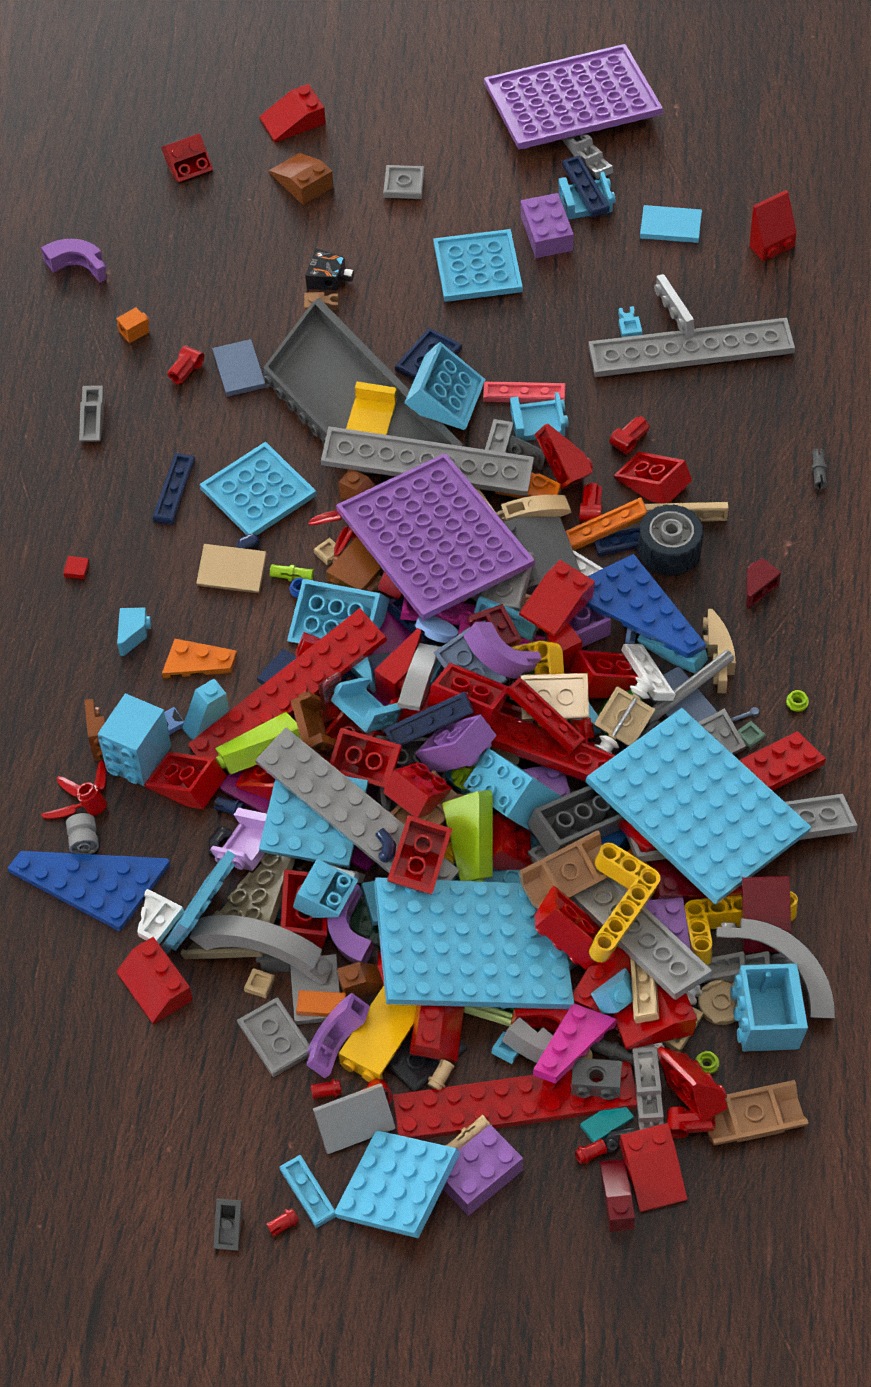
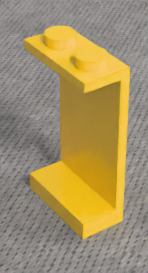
M357 381L355 385V401L346 429L387 435L397 402L396 388Z
M383 986L370 1005L365 1023L352 1032L340 1050L339 1060L341 1066L349 1072L355 1071L368 1082L376 1078L383 1079V1071L414 1025L416 1005L386 1004L385 988Z

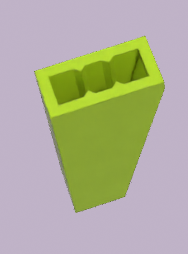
M284 712L215 748L218 753V757H216L217 763L222 769L225 768L229 774L258 765L255 760L285 728L301 739L297 722L287 712Z
M492 790L476 791L443 802L442 806L447 827L452 828L450 839L456 865L460 870L458 872L460 881L484 882V879L493 877Z

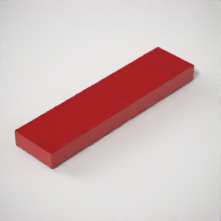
M521 677L505 691L569 753L584 741L585 738Z

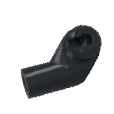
M221 826L211 835L208 853L210 857L215 858L210 850L212 846L220 847V842L223 839L227 841L232 835L231 829Z
M634 1127L611 1130L604 1141L607 1151H617L620 1147V1135L634 1132Z

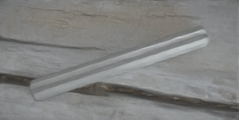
M725 650L674 690L676 694L674 701L658 702L652 707L655 711L648 722L651 724L655 719L658 720L734 660L733 654L729 650Z

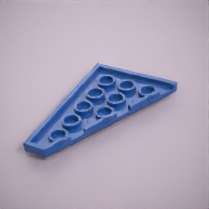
M634 554L588 576L595 581L593 598L585 607H590L593 611L607 618L612 617L622 622L623 626L633 629L636 633L650 640L653 638L663 643L664 647L676 651L685 658L705 650L706 643Z
M20 851L8 866V872L121 932L145 900V891L147 889L152 891L171 864L167 858Z

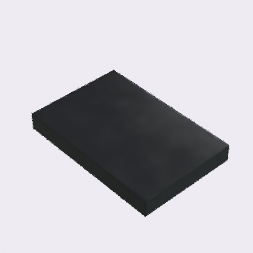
M411 1035L400 1045L387 1068L411 1092L420 1091L428 1084V1078L432 1077L440 1060L410 1054ZM461 1040L458 1058L467 1051V1046Z

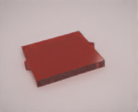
M340 672L326 677V680L318 685L324 722H329L341 712L331 701L335 687L342 682Z

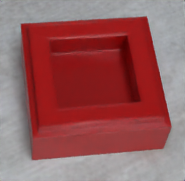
M68 556L63 571L64 577L85 580L89 558Z

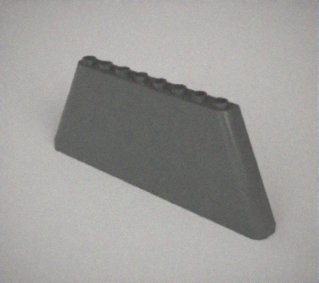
M320 298L311 303L264 366L265 376L263 379L266 385L275 390L278 398L283 399L292 412L295 411L300 421L310 427L313 435L318 436L322 440L323 445L325 444L329 426L346 429L355 401V385L358 381L396 388L397 402L387 435L463 446L441 422L420 416L405 404L410 390ZM358 471L364 475L373 474L370 472Z

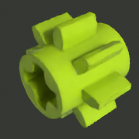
M464 766L457 770L452 769L451 778L454 779L453 783L457 787L467 790L463 785L476 766Z

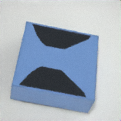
M175 707L165 711L169 735L182 729L184 720Z

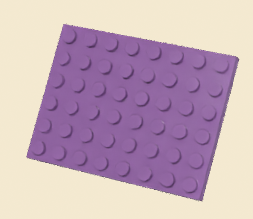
M626 44L484 78V84L518 150L663 115V108Z
M446 453L336 505L338 513L423 621L535 566L533 557Z

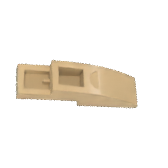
M537 495L520 498L501 504L503 510L496 512L503 522L517 517H561L572 513L565 495Z
M708 609L707 617H703V630H707V635L703 636V641L706 643L708 657H713L712 660H714L725 650H729L734 656V660L713 676V684H717V693H726L727 675L735 674L736 660L734 647L729 632L720 617L713 609Z

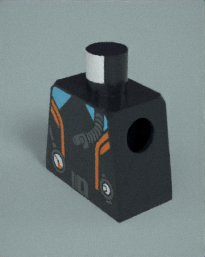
M316 248L305 274L307 289L338 290L342 280L353 281L354 270L346 269L343 256Z

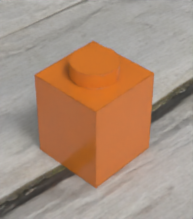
M137 307L116 318L119 332L129 343L149 333V319Z

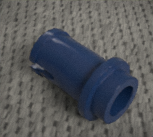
M218 796L215 801L218 805H214L215 810L230 813L233 817H235L234 813L238 808H245V804L241 803V800L233 801Z

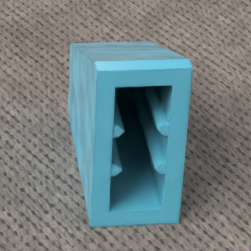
M215 679L197 688L194 692L182 727L191 741L229 712L227 694Z

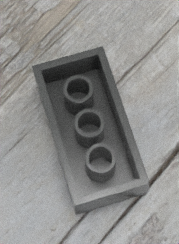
M589 785L534 809L527 825L547 854L550 855L599 830L601 838L621 830L618 825L624 818Z

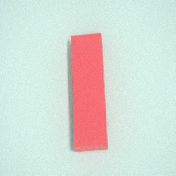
M484 382L483 402H510L511 397H518L519 403L551 401L555 399V393L559 392L560 400L564 399L565 403V383Z

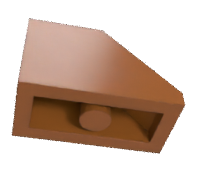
M349 469L339 481L340 498L344 500L350 499L376 485L368 476Z
M357 962L337 968L339 985L342 993H346V997L353 993L359 998L379 992L384 986L377 965Z

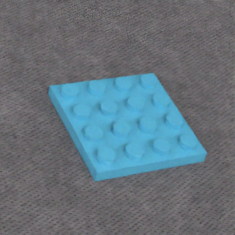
M511 229L433 239L444 302L523 292Z
M266 442L200 484V489L246 535L260 534L317 496L316 490Z
M347 777L365 793L367 792L368 780ZM275 779L259 852L312 862L319 859L329 865L349 868L354 844Z
M228 850L205 879L161 946L165 953L168 954L171 949L176 951L190 931H192L199 917L210 904V900L233 869L235 864L232 863V860L236 856L234 853Z
M377 1130L334 1214L338 1219L419 1238L460 1153L457 1148Z

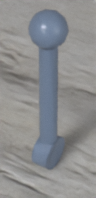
M753 707L749 712L730 719L734 722L748 716L757 717L759 709Z

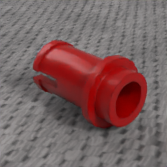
M332 1079L331 1082L311 1084L313 1099L329 1096L337 1098L338 1095H342L340 1080Z
M599 1139L584 1147L578 1146V1150L574 1152L577 1161L580 1164L584 1163L587 1165L589 1160L606 1154L607 1147L604 1141Z
M292 1208L289 1210L285 1209V1213L266 1223L273 1237H276V1235L292 1225L296 1226L299 1219Z

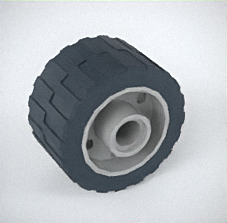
M675 504L657 506L653 510L648 511L641 520L638 538V552L643 564L653 572L668 576L680 575L691 570L701 556L704 532L700 518L692 510Z

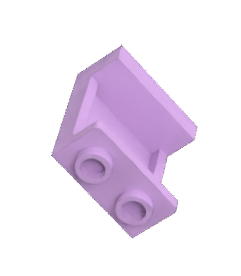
M238 808L234 816L238 820L239 825L223 848L212 846L210 850L215 856L217 863L229 850L236 855L232 860V863L235 864L234 867L240 870L247 869L253 871L265 854L259 852V846L267 814Z

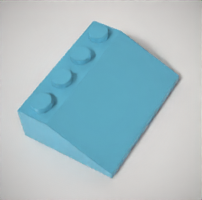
M439 342L425 354L405 404L420 416L464 430L468 425L486 379Z
M303 579L287 641L299 643L303 632L322 638L359 608L363 610L380 630L385 619L389 598L376 592Z

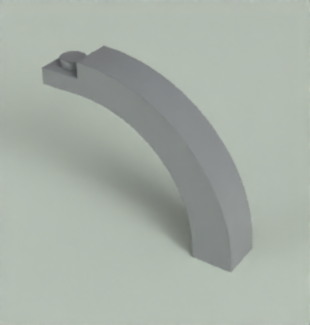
M235 915L207 916L199 918L190 935V939L205 950L219 947H239L271 955L297 968L319 985L326 984L333 966L330 961L320 955L322 949L292 931L258 919Z
M741 918L740 928H736V923H722V927L716 928V937L758 941L777 950L791 964L797 963L798 973L807 992L809 1017L835 1018L833 995L824 970L810 950L798 939L774 925L752 919Z

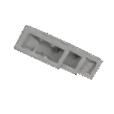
M585 133L563 139V142L574 157L581 156L593 177L599 179L600 172H604L605 176L613 173V166L603 159L602 151L593 145L592 138Z
M419 643L402 687L398 707L420 711L429 692L430 681L435 673V664L438 660L433 652L438 650L440 646Z
M769 951L751 955L737 952L712 957L711 963L707 965L712 970V977L703 983L715 980H725V982L734 983V976L738 974L741 965L791 963L781 953L770 955Z
M657 1047L633 1048L639 1130L664 1124L662 1090Z

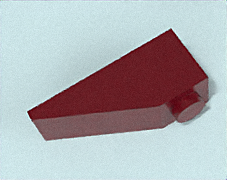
M624 1159L600 1161L609 1232L634 1230L635 1215Z

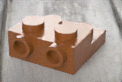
M93 699L84 700L88 739L94 761H104L98 732L105 724V718L101 716L100 708L95 707Z

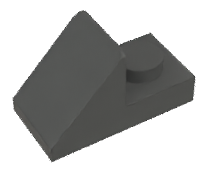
M216 1199L213 1248L238 1251L241 1223L244 1220L242 1200Z

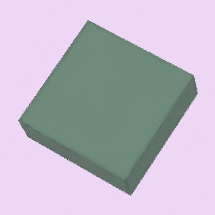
M752 721L738 730L748 751L766 739V734Z

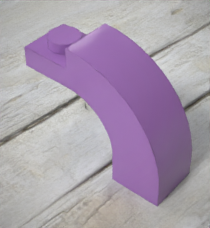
M62 239L41 247L44 262L53 273L69 265H81L89 269L99 282L106 280L105 271L107 268L103 262L101 250L92 243L80 239Z
M475 622L463 635L472 652L483 664L494 672L508 678L518 679L523 672L527 673L534 670L536 664L542 659L538 651H518L508 646L499 637L492 622Z
M359 885L355 886L339 917H329L327 922L329 933L340 953L352 963H367L375 947L372 941L357 935L350 928L352 913L363 894Z
M353 993L344 998L326 1017L314 1035L307 1050L310 1056L306 1065L323 1078L329 1076L341 1046L352 1032L365 1023L370 1006Z

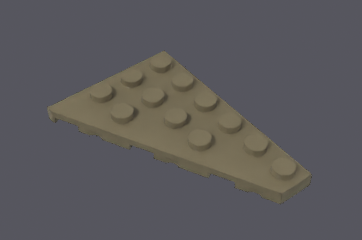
M269 853L265 854L260 860L261 864L253 873L249 872L237 886V889L227 897L229 900L220 912L216 910L213 915L242 916L274 924L282 902L284 869L292 870L296 858ZM193 942L187 950L182 949L181 951L184 959L263 957L264 953L239 947H219L205 950L196 942Z

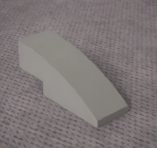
M103 386L82 387L80 442H100L105 406V390Z
M519 1017L507 1029L502 1041L519 1054L537 1063L553 1035L544 1027L537 1033Z

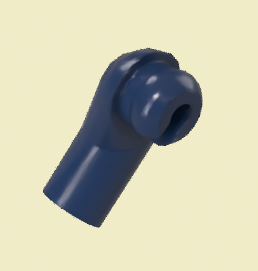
M248 534L238 540L237 548L249 549L257 547L260 540L257 535Z
M382 828L375 836L383 844L382 851L378 854V857L383 863H387L395 857L396 842L385 828Z

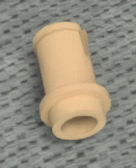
M441 1059L432 1077L428 1078V1085L439 1091L445 1088L444 1083L455 1066Z

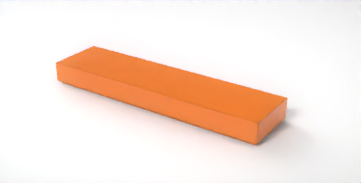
M640 497L565 532L572 550L575 551L640 522L648 511Z

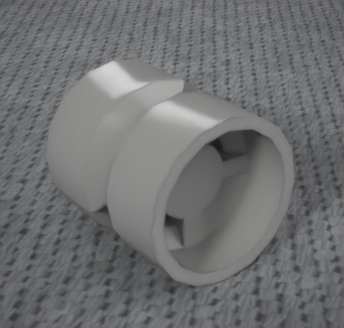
M80 813L72 815L66 820L70 852L74 854H92L97 851L99 843L98 836L96 835L95 818L90 814Z

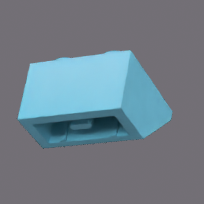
M317 859L297 893L293 908L312 918L339 917L358 879Z

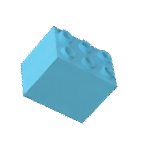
M126 693L98 732L106 770L114 776H122L133 784L138 783L144 786L147 779L171 747L164 709Z
M490 748L486 750L463 785L472 793L492 790L493 808L530 831L531 829L527 823L533 810L561 798L555 791Z
M797 963L741 965L738 974L734 976V985L730 987V996L732 1000H735L736 1007H734L733 1015L734 1020L738 1021L737 1041L742 1044V1051L799 1049L808 1026Z

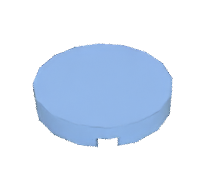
M418 616L415 624L416 629L419 628L425 631L424 635L441 643H448L449 640H452L458 634L457 629L452 624L435 616L424 621Z

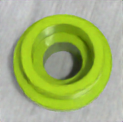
M795 690L788 695L786 703L791 710L800 712L808 707L809 699L803 691Z
M704 1051L696 1057L695 1060L699 1062L705 1073L713 1074L718 1070L719 1059L714 1053ZM709 1062L711 1066H704L703 1063Z

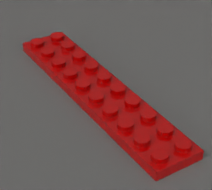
M359 608L188 743V746L196 756L209 757L216 760L218 753L215 748L284 712L293 716L294 711L291 700L298 698V695L304 692H311L318 696L387 641L386 636Z
M431 685L429 687V692L421 706L420 711L409 709V715L413 716L423 710L430 708L427 705L431 691ZM500 712L497 720L491 726V729L497 735L492 740L491 746L562 772L565 775L583 780L584 782L589 774L616 756L585 743H581L575 750L569 753L544 728Z
M797 731L739 761L774 791L825 765L826 758ZM625 819L620 821L618 827L636 842L642 852L647 853L657 850Z
M622 1062L620 1098L611 1100L597 1096L581 1098L571 1095L573 1069H570L556 1084L534 1075L450 1086L442 1088L440 1091L438 1089L394 1094L393 1101L398 1135L418 1140L460 1134L464 1127L467 1128L473 1124L482 1114L494 1129L594 1115L602 1110L627 1107L628 1110L637 1109L631 1063ZM599 1078L591 1079V1081L596 1083L602 1081Z

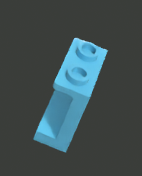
M600 172V179L595 180V183L610 207L609 212H613V204L616 203L615 194L610 191V179L606 178L604 172ZM566 177L559 178V195L567 218L574 219L590 216L573 184L569 185Z
M559 392L555 393L554 400L520 404L518 397L510 398V412L512 422H514L515 437H521L523 441L537 440L534 434L547 423L565 436V428L569 426L568 417L563 415L565 403L564 399L560 400Z
M368 677L340 682L334 689L331 701L365 733L384 729L397 723L403 708L398 707V703L387 706L381 704L367 691V686L370 682Z

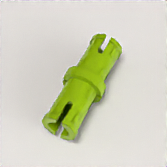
M272 564L270 567V577L288 579L290 582L296 578L313 581L314 569L298 568L295 565L282 566Z

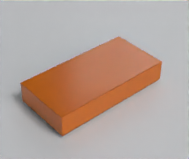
M299 990L296 1013L297 1015L327 1017L346 998V993Z

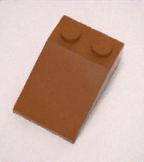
M302 153L296 154L269 170V173L302 205L334 187L332 170L321 160Z

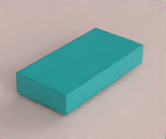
M627 1107L602 1110L580 1123V1127L593 1143L599 1139H605L611 1130L622 1128L634 1120V1116Z

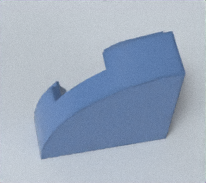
M627 628L625 644H635L637 633L631 628Z

